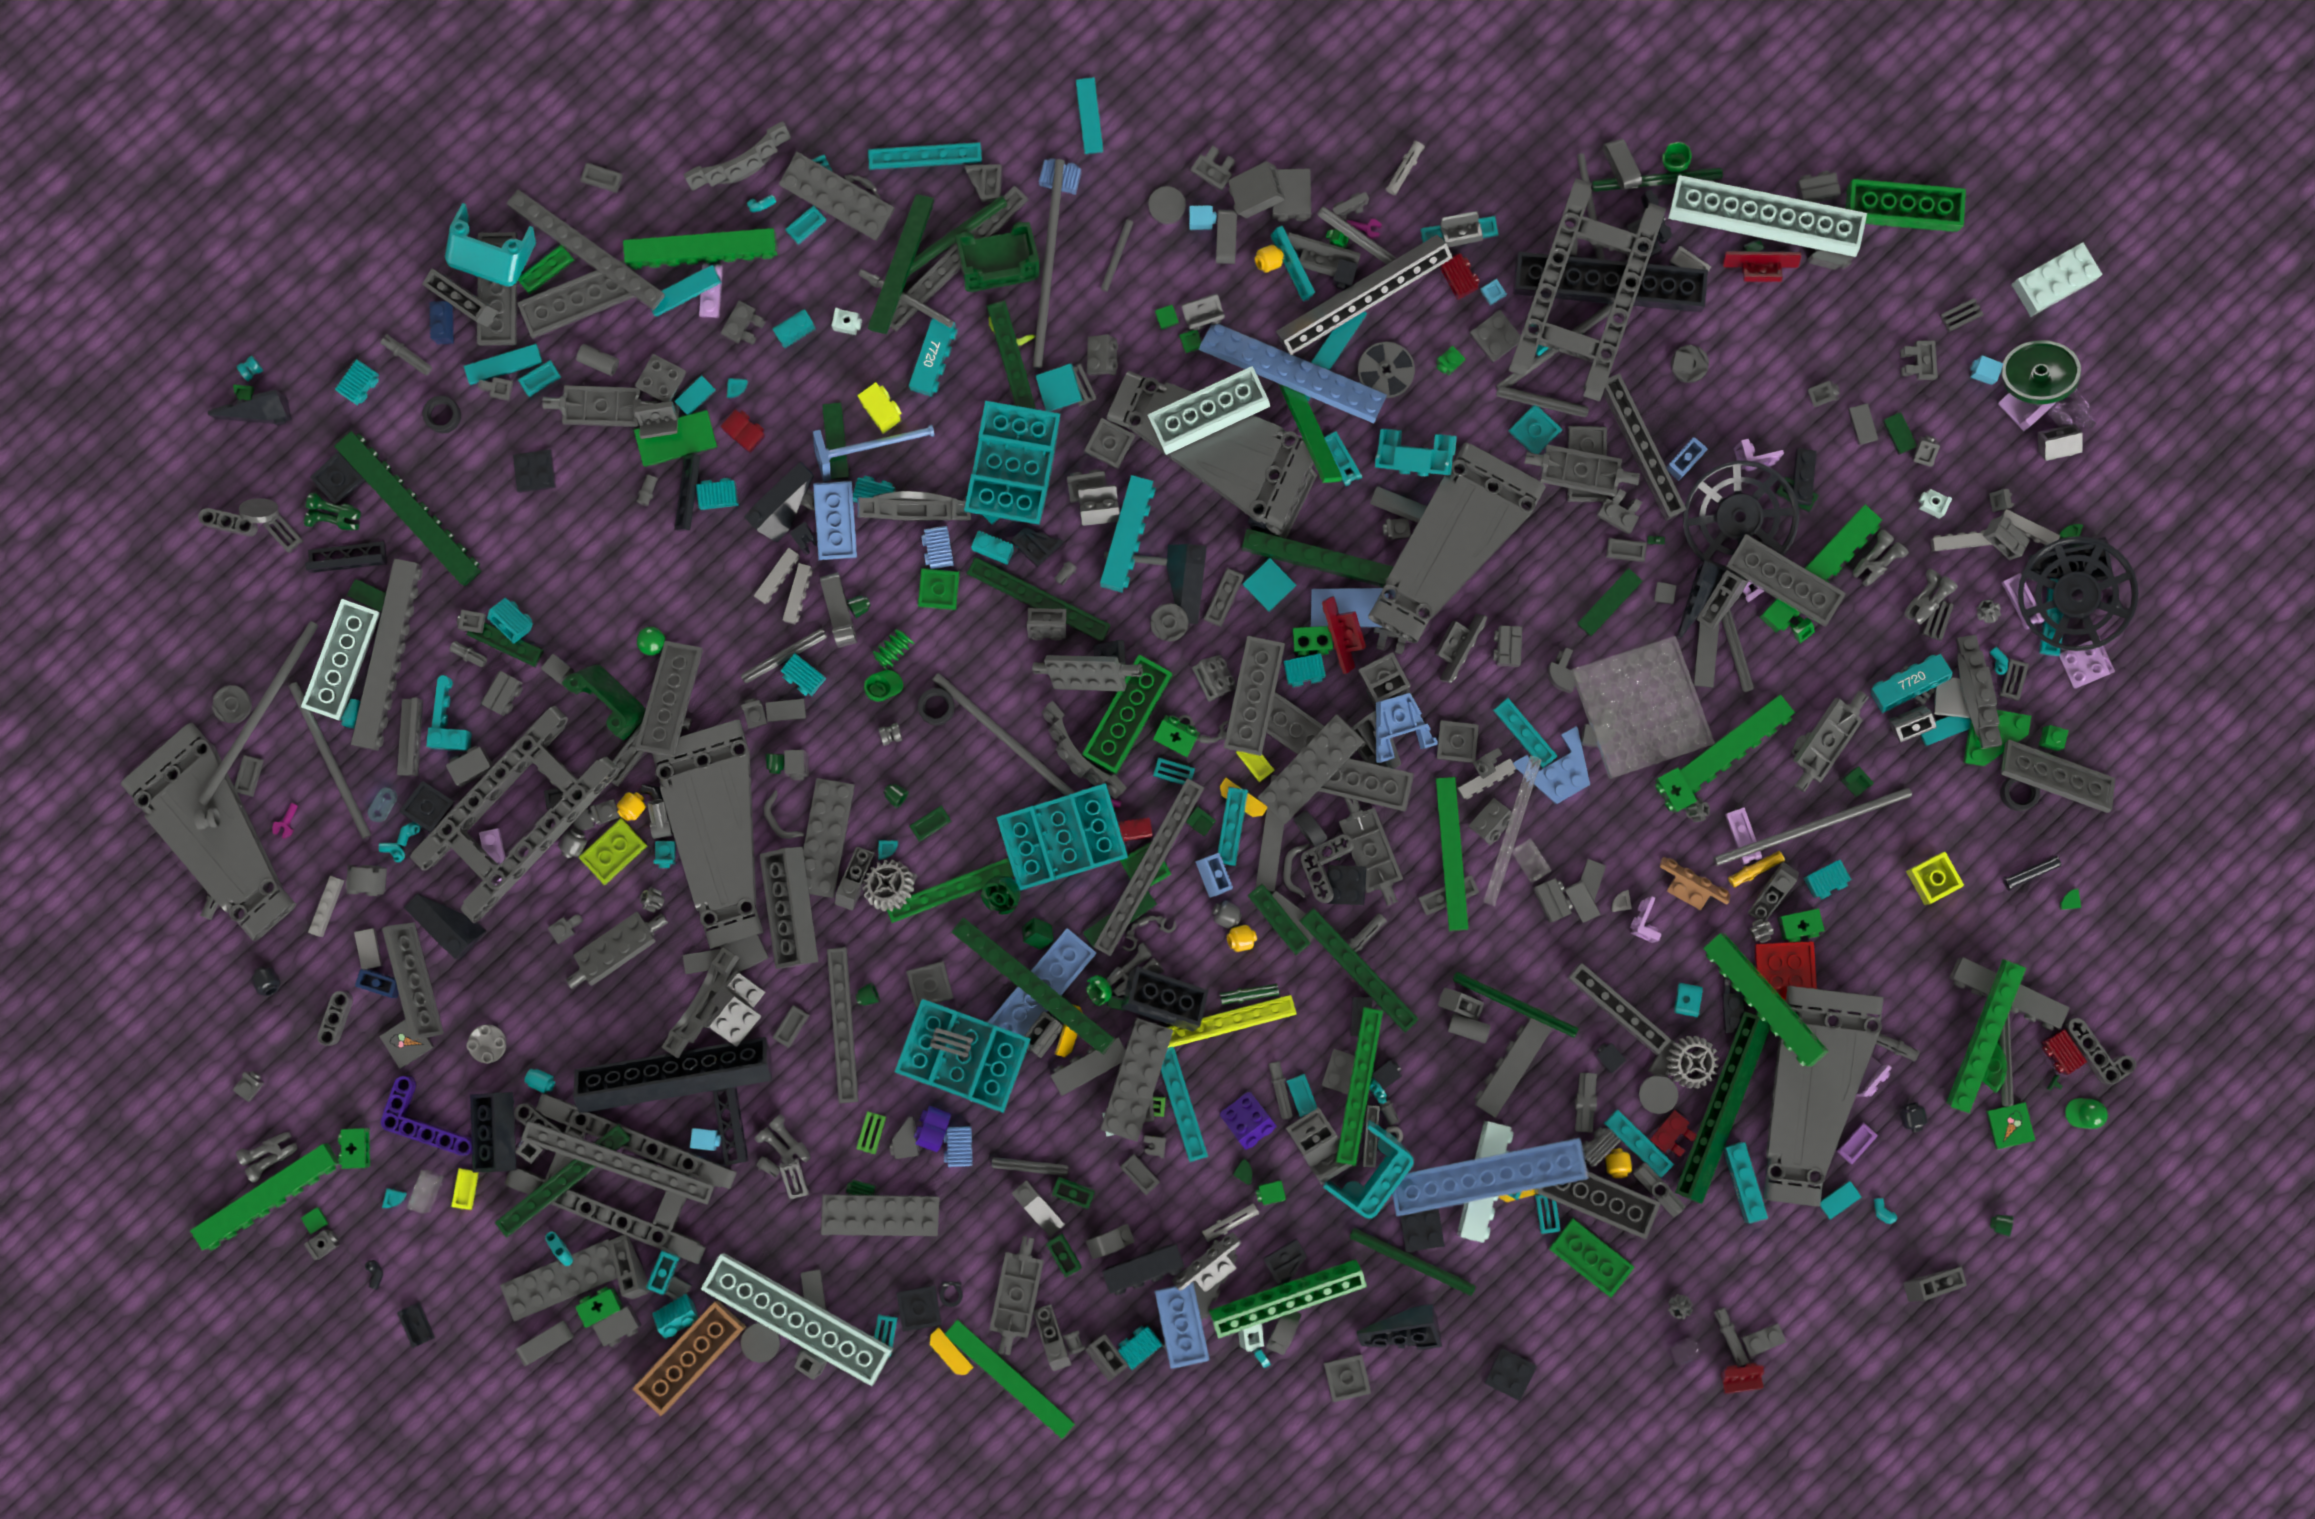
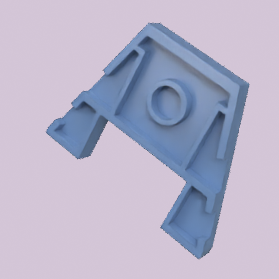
M1410 693L1376 702L1377 763L1395 758L1390 738L1416 730L1420 749L1438 744L1436 738H1433L1429 732L1431 730L1429 725L1425 724L1420 715L1422 713Z
M1577 726L1561 735L1571 753L1542 770L1536 771L1528 755L1513 762L1515 768L1555 804L1560 803L1590 785Z

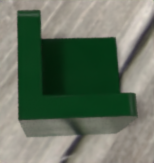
M1859 766L1840 780L1855 797L1874 784Z
M1197 807L1186 821V824L1202 836H1206L1216 820Z
M1034 917L1022 926L1023 942L1041 950L1053 941L1052 926Z

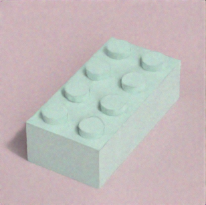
M2081 243L2018 278L2012 284V287L2032 317L2096 281L2103 274L2084 243Z

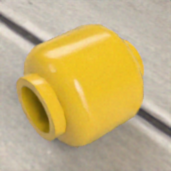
M1275 245L1266 246L1257 251L1255 264L1259 270L1270 272L1281 267L1284 254Z
M637 792L634 794L626 793L617 803V813L627 821L636 820L646 808L643 802L645 800L644 797Z
M1248 925L1233 927L1230 929L1229 934H1227V943L1230 949H1234L1236 952L1252 949L1254 941L1257 940L1255 930H1251Z
M1612 1149L1611 1153L1606 1155L1607 1173L1612 1175L1613 1178H1625L1632 1171L1630 1154L1623 1152V1149Z

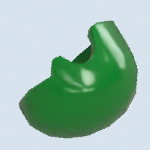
M1674 142L1667 145L1666 151L1662 155L1664 168L1676 173L1687 169L1691 162L1690 147L1682 142Z
M645 627L638 633L636 644L642 653L654 656L663 650L666 639L658 628Z
M1100 975L1092 976L1087 980L1090 984L1086 987V991L1092 1002L1096 1006L1105 1004L1112 995L1111 985L1108 980Z

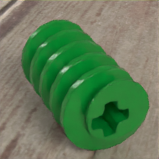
M897 629L894 630L896 637L891 634L889 635L891 642L884 640L885 647L878 646L880 653L872 652L877 662L887 671V664L893 666L892 659L899 660L897 654L904 655L902 648L910 649L907 644L908 642L913 645L915 644L903 631Z

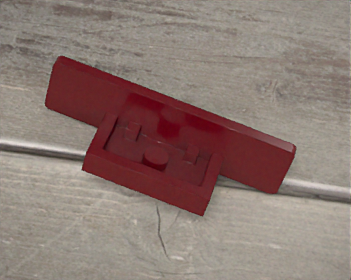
M1727 251L1725 252L1723 267H1742L1744 282H1781L1783 278L1782 268H1798L1801 252Z
M1332 596L1322 602L1323 612L1326 615L1328 629L1333 638V645L1339 658V665L1342 668L1343 674H1346L1355 668L1351 651L1363 650L1366 648L1356 611L1339 614L1335 597Z

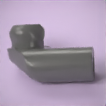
M1812 732L1797 738L1791 751L1793 755L1796 756Z

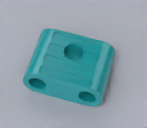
M1679 983L1674 1013L1698 1017L1703 987Z
M554 1232L547 1233L545 1240L553 1254L563 1265H571L573 1257L564 1242Z

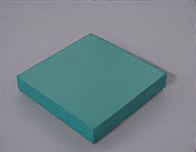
M1072 364L1036 375L1047 412L1083 401Z
M1533 405L1508 432L1530 453L1540 454L1563 429L1542 409Z
M1269 558L1243 583V586L1270 612L1296 587V584Z

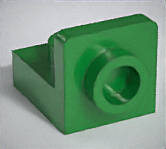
M1452 346L1442 356L1437 358L1436 367L1441 373H1446L1449 376L1465 361V358Z

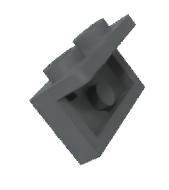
M1477 211L1441 218V234L1448 247L1483 241Z
M1217 293L1181 304L1189 329L1199 330L1205 324H1218L1222 322L1221 319L1225 318Z
M1110 335L1088 337V375H1116L1118 367L1117 338Z
M1099 469L1091 470L1089 474L1075 472L1067 477L1071 503L1079 502V489L1107 486L1105 472H1101Z
M1493 798L1468 827L1483 838L1488 845H1492L1493 842L1499 839L1500 834L1512 824L1515 816L1507 807Z

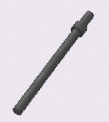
M1583 153L1578 154L1577 159L1581 180L1590 183L1585 155ZM1591 191L1587 203L1589 219L1597 221ZM1592 245L1597 259L1605 260L1604 246Z
M863 269L860 270V277L869 281L872 286L882 289L884 281L876 274L872 275ZM902 292L900 300L949 328L953 326L954 321Z

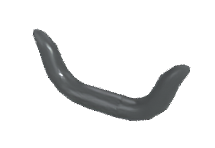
M774 790L764 806V816L776 835L781 838L791 839L804 836V833L799 831L785 832L778 825L771 813V806L777 798V790Z
M1310 843L1292 848L1287 853L1284 861L1283 880L1285 886L1302 897H1305V893L1291 882L1292 859L1297 853L1306 851L1310 847Z

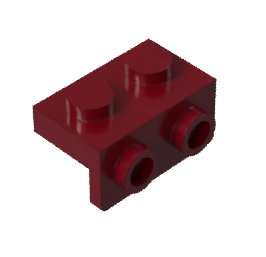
M1749 1363L1744 1368H1738L1737 1365L1726 1367V1370L1721 1374L1724 1393L1729 1394L1763 1389L1762 1375L1765 1373L1763 1365L1757 1366V1363Z

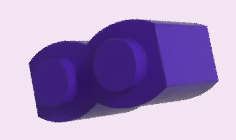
M929 1106L926 1111L923 1110L919 1121L922 1122L921 1127L918 1126L914 1137L917 1138L915 1144L938 1152L942 1145L951 1114Z

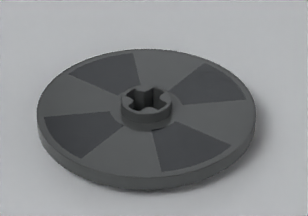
M1380 342L1369 347L1361 356L1358 365V376L1361 384L1386 394V398L1397 397L1404 393L1411 385L1415 374L1414 362L1409 352L1402 346L1392 342ZM1387 366H1389V367H1390V370H1389V371H1390L1391 373L1389 374V373L1387 372V373L1383 374V373H1382V372H1383V368H1382V367L1386 368Z

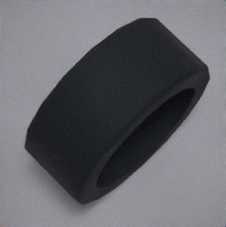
M435 396L424 405L422 412L423 420L433 431L441 434L450 433L460 424L461 410L449 397ZM446 404L453 411L452 419L446 425H437L431 419V412L435 406Z
M929 689L921 695L918 701L919 714L930 725L938 726L945 724L954 714V701L949 693L943 689ZM941 696L946 700L948 707L942 717L932 718L926 713L925 704L930 697Z
M2010 777L2007 778L2001 786L2000 796L2003 803L2009 809L2024 811L2032 808L2038 802L2040 788L2029 785L2031 797L2026 803L2018 804L2014 802L2009 795V789L2018 780Z
M1305 810L1294 818V822L1299 830L1315 848L1327 839L1320 825L1308 811Z

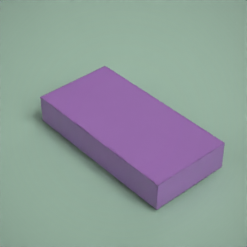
M1862 1122L1836 1151L1850 1164H1853L1878 1135Z

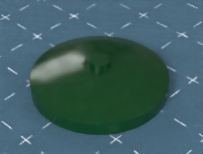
M2037 340L2024 343L2014 348L2003 362L2001 377L2004 387L2012 396L2026 403L2051 404L2058 402L2072 394L2080 382L2081 364L2078 357L2071 349L2057 342Z

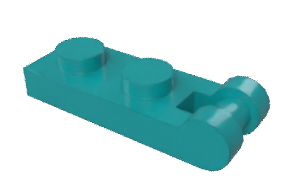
M1335 431L1326 436L1325 440L1342 475L1341 481L1343 485L1347 487L1353 480L1361 479L1362 475L1338 433ZM1350 468L1352 473L1346 475L1344 471Z
M445 675L439 676L437 680L432 728L444 729L448 724L446 710L450 706V696H448L449 689L453 686V680Z

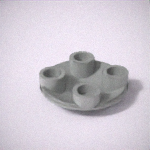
M481 1025L470 1034L467 1049L477 1061L486 1064L492 1063L503 1056L506 1050V1038L498 1027Z

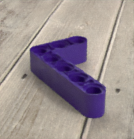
M411 1076L398 1077L394 1082L381 1118L383 1129L458 1155L472 1154L471 1138L406 1116L416 1088V1081ZM405 1079L409 1083V1087L406 1090L401 1086ZM397 1098L402 1100V1106L399 1109L395 1106ZM391 1116L394 1117L396 1121L393 1127H391L388 1123V1120ZM409 1123H412L414 1126L412 1133H409L406 1129ZM427 1129L432 1131V1137L429 1140L425 1137ZM445 1135H448L451 1140L448 1146L443 1143ZM464 1141L469 1145V1149L466 1152L461 1149V1144Z

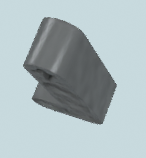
M836 572L820 577L836 645L841 648L858 643L839 573Z
M2069 1018L2064 1022L2063 1029L2069 1034L2087 1060L2088 1066L2101 1083L2115 1084L2135 1070L2136 1061L2131 1056H2118L2111 1060L2082 1019ZM2076 1023V1024H2077V1026L2075 1027L2076 1030H2073L2072 1028L2074 1027V1024ZM2085 1038L2089 1040V1046L2087 1048L2083 1046V1040ZM2096 1054L2101 1058L2099 1064H2096L2094 1061ZM2124 1059L2128 1063V1066L2125 1070L2121 1066V1063ZM2108 1070L2112 1073L2110 1080L2106 1079V1072Z

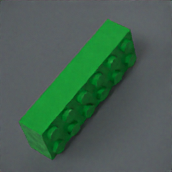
M1852 179L1847 185L1846 209L1867 213L1865 224L1958 232L1964 226L1966 189Z
M1138 655L1133 665L1141 664L1143 669L1142 676H1126L1125 691L1117 692L1082 754L1084 758L1115 775L1119 772L1172 678V672L1141 655Z

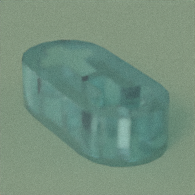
M383 788L378 792L368 810V816L372 821L382 822L387 818L397 800V794L393 789ZM390 792L391 800H386L383 804L385 800L384 793L388 794ZM382 806V808H381V810H380V813L382 814V816H381V817L377 816V817L375 818L376 814L374 813V811H375V810H379L380 807Z

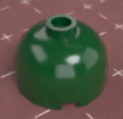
M1004 875L994 876L988 880L981 893L985 906L991 911L993 909L999 911L998 914L1001 915L1013 912L1021 896L1020 888L1015 880Z

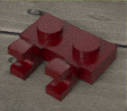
M1673 1110L1649 1140L1664 1153L1670 1149L1675 1155L1681 1157L1685 1150L1674 1143V1141L1682 1134L1690 1142H1693L1697 1135L1687 1128L1690 1122Z

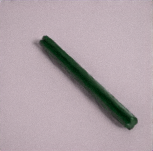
M1722 168L1679 173L1641 176L1642 184L1631 188L1676 184L1679 175L1705 181L1716 180L1723 177ZM1616 178L1595 180L1592 183L1594 192L1621 189Z
M998 197L917 255L913 260L908 276L956 242L955 235H959L962 232H971L1006 207L1008 204L1004 197Z
M1456 972L1453 977L1455 983L1575 1038L1578 1033L1577 1027L1460 972Z
M1353 1228L1350 1233V1239L1469 1296H1472L1476 1286L1369 1234Z

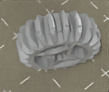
M884 860L883 865L877 862V868L871 867V874L866 873L868 879L863 880L866 886L862 887L865 892L864 896L868 899L869 904L874 905L876 909L881 908L882 911H886L888 908L890 911H893L894 905L900 909L899 903L906 904L905 899L911 898L909 892L914 891L912 885L915 884L912 879L913 875L909 872L908 867L903 866L901 862L896 864L895 860H891L890 863ZM902 879L901 886L899 890H897V886L900 883V880ZM884 882H887V884H890V886H891L893 889H890L889 887H887V885H886ZM889 894L893 895L891 897L883 898Z
M1687 1036L1686 1040L1683 1038L1679 1039L1680 1044H1673L1675 1050H1669L1672 1053V1057H1667V1060L1671 1061L1667 1068L1672 1069L1669 1074L1674 1076L1673 1080L1679 1082V1085H1686L1687 1088H1692L1693 1086L1694 1088H1699L1700 1084L1702 1086L1706 1085V1080L1712 1081L1711 1074H1717L1713 1071L1714 1067H1719L1718 1064H1715V1061L1719 1059L1718 1056H1713L1717 1051L1716 1049H1711L1712 1044L1706 1043L1707 1040L1705 1038L1700 1039L1698 1036L1693 1038ZM1689 1048H1699L1698 1051H1694L1692 1054L1687 1052ZM1693 1071L1699 1072V1074L1694 1077L1688 1078L1686 1076L1688 1073H1692Z

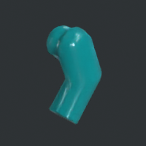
M769 195L759 202L751 199L748 201L747 206L751 212L755 213L776 203L773 195Z
M1996 646L1989 653L1996 659L1995 672L2003 675L2008 670V658Z
M414 822L403 826L397 844L406 846L408 838L420 832V826Z
M379 843V852H390L395 862L404 860L405 852L399 844Z
M1884 1198L1874 1199L1877 1218L1887 1224L1895 1222L1897 1215L1885 1209Z

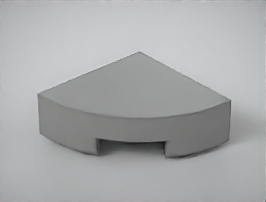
M1629 890L1623 891L1615 897L1612 903V912L1632 909Z

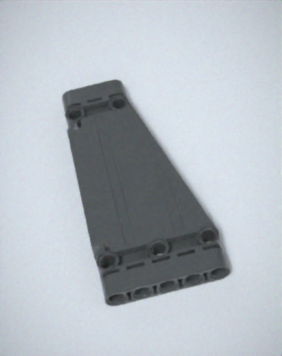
M1128 371L1109 409L1107 420L1131 429L1132 432L1165 454L1148 414L1185 398L1194 392L1170 383L1162 384L1155 378H1147ZM1150 386H1156L1154 391H1147ZM1253 415L1166 455L1258 522L1263 521L1280 529H1284L1314 464L1303 438L1297 436L1294 432H1286L1282 427ZM1134 420H1141L1138 425H1132ZM1288 440H1295L1293 445H1286ZM1277 473L1280 475L1276 480L1270 479L1272 474ZM1257 508L1264 509L1261 514H1256L1255 510Z
M1464 443L1452 463L1451 475H1445L1385 582V586L1370 611L1368 618L1411 643H1418L1429 621L1532 514L1546 488L1545 485L1470 443ZM1458 468L1462 473H1456L1454 469ZM1491 486V487H1493L1496 491H1495V492H1492V491H1490V490L1488 489V487ZM1521 505H1527L1529 510L1523 509ZM1385 593L1391 594L1393 599H1387ZM1419 612L1426 613L1427 617H1421Z
M734 720L679 737L674 757L652 753L656 774L661 783L660 790L692 898L696 910L699 911L700 921L710 949L718 948L720 945H726L727 943L745 939L755 934L764 933L756 905L750 748L747 744L741 721ZM744 745L745 751L742 754H736V747ZM702 756L708 758V762L704 766L699 765V759ZM667 767L670 768V775L663 777L662 770ZM746 902H750L752 905V909L748 913L742 910L743 904ZM708 914H713L715 917L712 924H707L705 921ZM733 921H737V922H735V923L726 925L727 923H730V922H733ZM717 926L719 927V928H716V929H713V930H710V931L707 930V929H711V928H714V927H717Z
M189 723L121 782V786L134 800V804L145 813L144 817L217 904L224 911L230 913L231 919L241 926L252 941H256L295 908L296 903L283 889L228 773H226L206 806L198 802L199 797L222 760L215 745L206 739L194 723ZM207 746V751L202 754V748ZM177 771L178 775L173 779V773ZM148 797V803L144 805L143 801ZM217 808L220 814V826L215 828L209 826L206 829L198 830L194 820L195 812ZM273 883L274 889L269 893L268 887ZM243 909L244 916L240 919L239 912Z
M1787 986L1786 1003L1788 1005H1800V1007H1790L1793 1011L1797 1012V1015L1829 1052L1813 1066H1802L1797 1061V1055L1794 1051H1789L1783 1044L1784 1040L1779 1036L1766 1158L1768 1160L1765 1168L1766 1178L1763 1199L1820 1206L1822 1185L1882 1028L1881 1016L1884 997ZM1808 1006L1819 1007V1010L1809 1009ZM1828 1009L1839 1010V1012L1828 1011ZM1848 1011L1858 1012V1014H1850V1013H1847V1012H1848ZM1867 1013H1868V1014H1877L1878 1017H1875V1016H1867ZM1831 1015L1837 1018V1022L1833 1026H1830L1827 1022ZM1870 1020H1874L1876 1027L1874 1030L1869 1031L1867 1023ZM1779 1166L1780 1173L1776 1176L1771 1175V1168ZM1818 1171L1819 1178L1812 1181L1810 1179L1811 1172Z

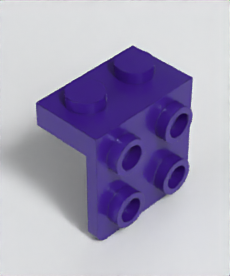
M1251 1092L1244 1094L1220 1113V1117L1245 1150L1255 1146L1260 1139L1271 1134L1273 1129L1276 1128L1272 1119Z

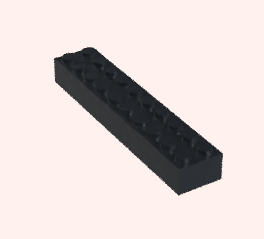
M1518 252L1513 295L1535 296L1549 254ZM1569 256L1555 299L1613 304L1628 262ZM1553 257L1554 262H1562V259L1560 257ZM1647 264L1633 306L1702 312L1706 302L1708 270ZM1632 281L1625 282L1628 287H1634ZM1543 291L1540 293L1542 297H1550L1548 292Z
M767 1037L741 1041L737 1047L732 1043L682 1051L679 1058L668 1053L575 1069L573 1098L578 1112L585 1113L772 1081L771 1050Z

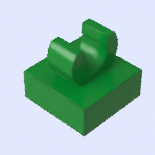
M1336 228L1335 230H1328L1326 238H1331L1330 244L1346 249L1349 238Z
M1798 617L1800 624L1794 626L1792 623L1790 624L1795 639L1800 644L1815 632L1813 622L1808 617L1805 620Z

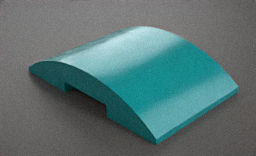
M985 401L978 436L979 441L964 512L1040 525L1052 471L1061 414Z
M1106 783L997 817L1015 881L1020 891L1128 858Z
M922 999L895 1073L1004 1113L1031 1039ZM935 1027L973 1038L968 1058L930 1047ZM938 1033L937 1035L938 1037H942L965 1045L967 1043V1041L948 1036L942 1033ZM937 1040L935 1044L964 1052V1048Z

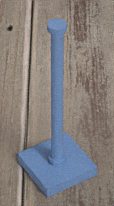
M929 425L925 429L833 450L825 448L820 430L813 431L814 451L823 482L831 480L829 460L832 457L928 435L932 437L934 436L933 426Z

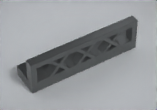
M419 698L402 699L397 775L418 776L423 700Z

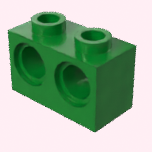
M1328 626L1293 628L1292 630L1294 654L1298 653V656H1309L1311 652L1327 655L1333 649L1332 635ZM1318 637H1325L1327 644L1324 646L1317 643ZM1306 638L1308 645L1301 647L1298 644V639Z

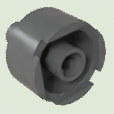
M347 865V893L359 894L366 892L368 896L384 894L386 890L387 868L374 865H362L359 867Z

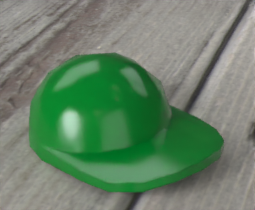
M890 670L872 674L864 683L865 695L870 700L876 702L895 696L903 689L901 677Z
M2073 1099L2068 1103L2065 1110L2068 1122L2078 1128L2097 1129L2103 1126L2108 1118L2107 1108L2100 1101L2093 1099Z

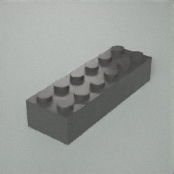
M783 848L760 854L775 969L818 962L803 848Z
M1587 1172L1588 1179L1537 1188L1534 1191L1537 1194L1643 1239H1647L1661 1204Z

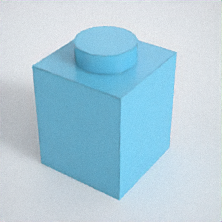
M1190 206V230H1212V224L1216 223V212H1212V206Z
M1981 356L1972 363L1970 369L1973 371L1971 378L1993 385L1997 382L2004 363Z
M692 1128L690 1148L716 1150L721 1142V1135H718L719 1130Z

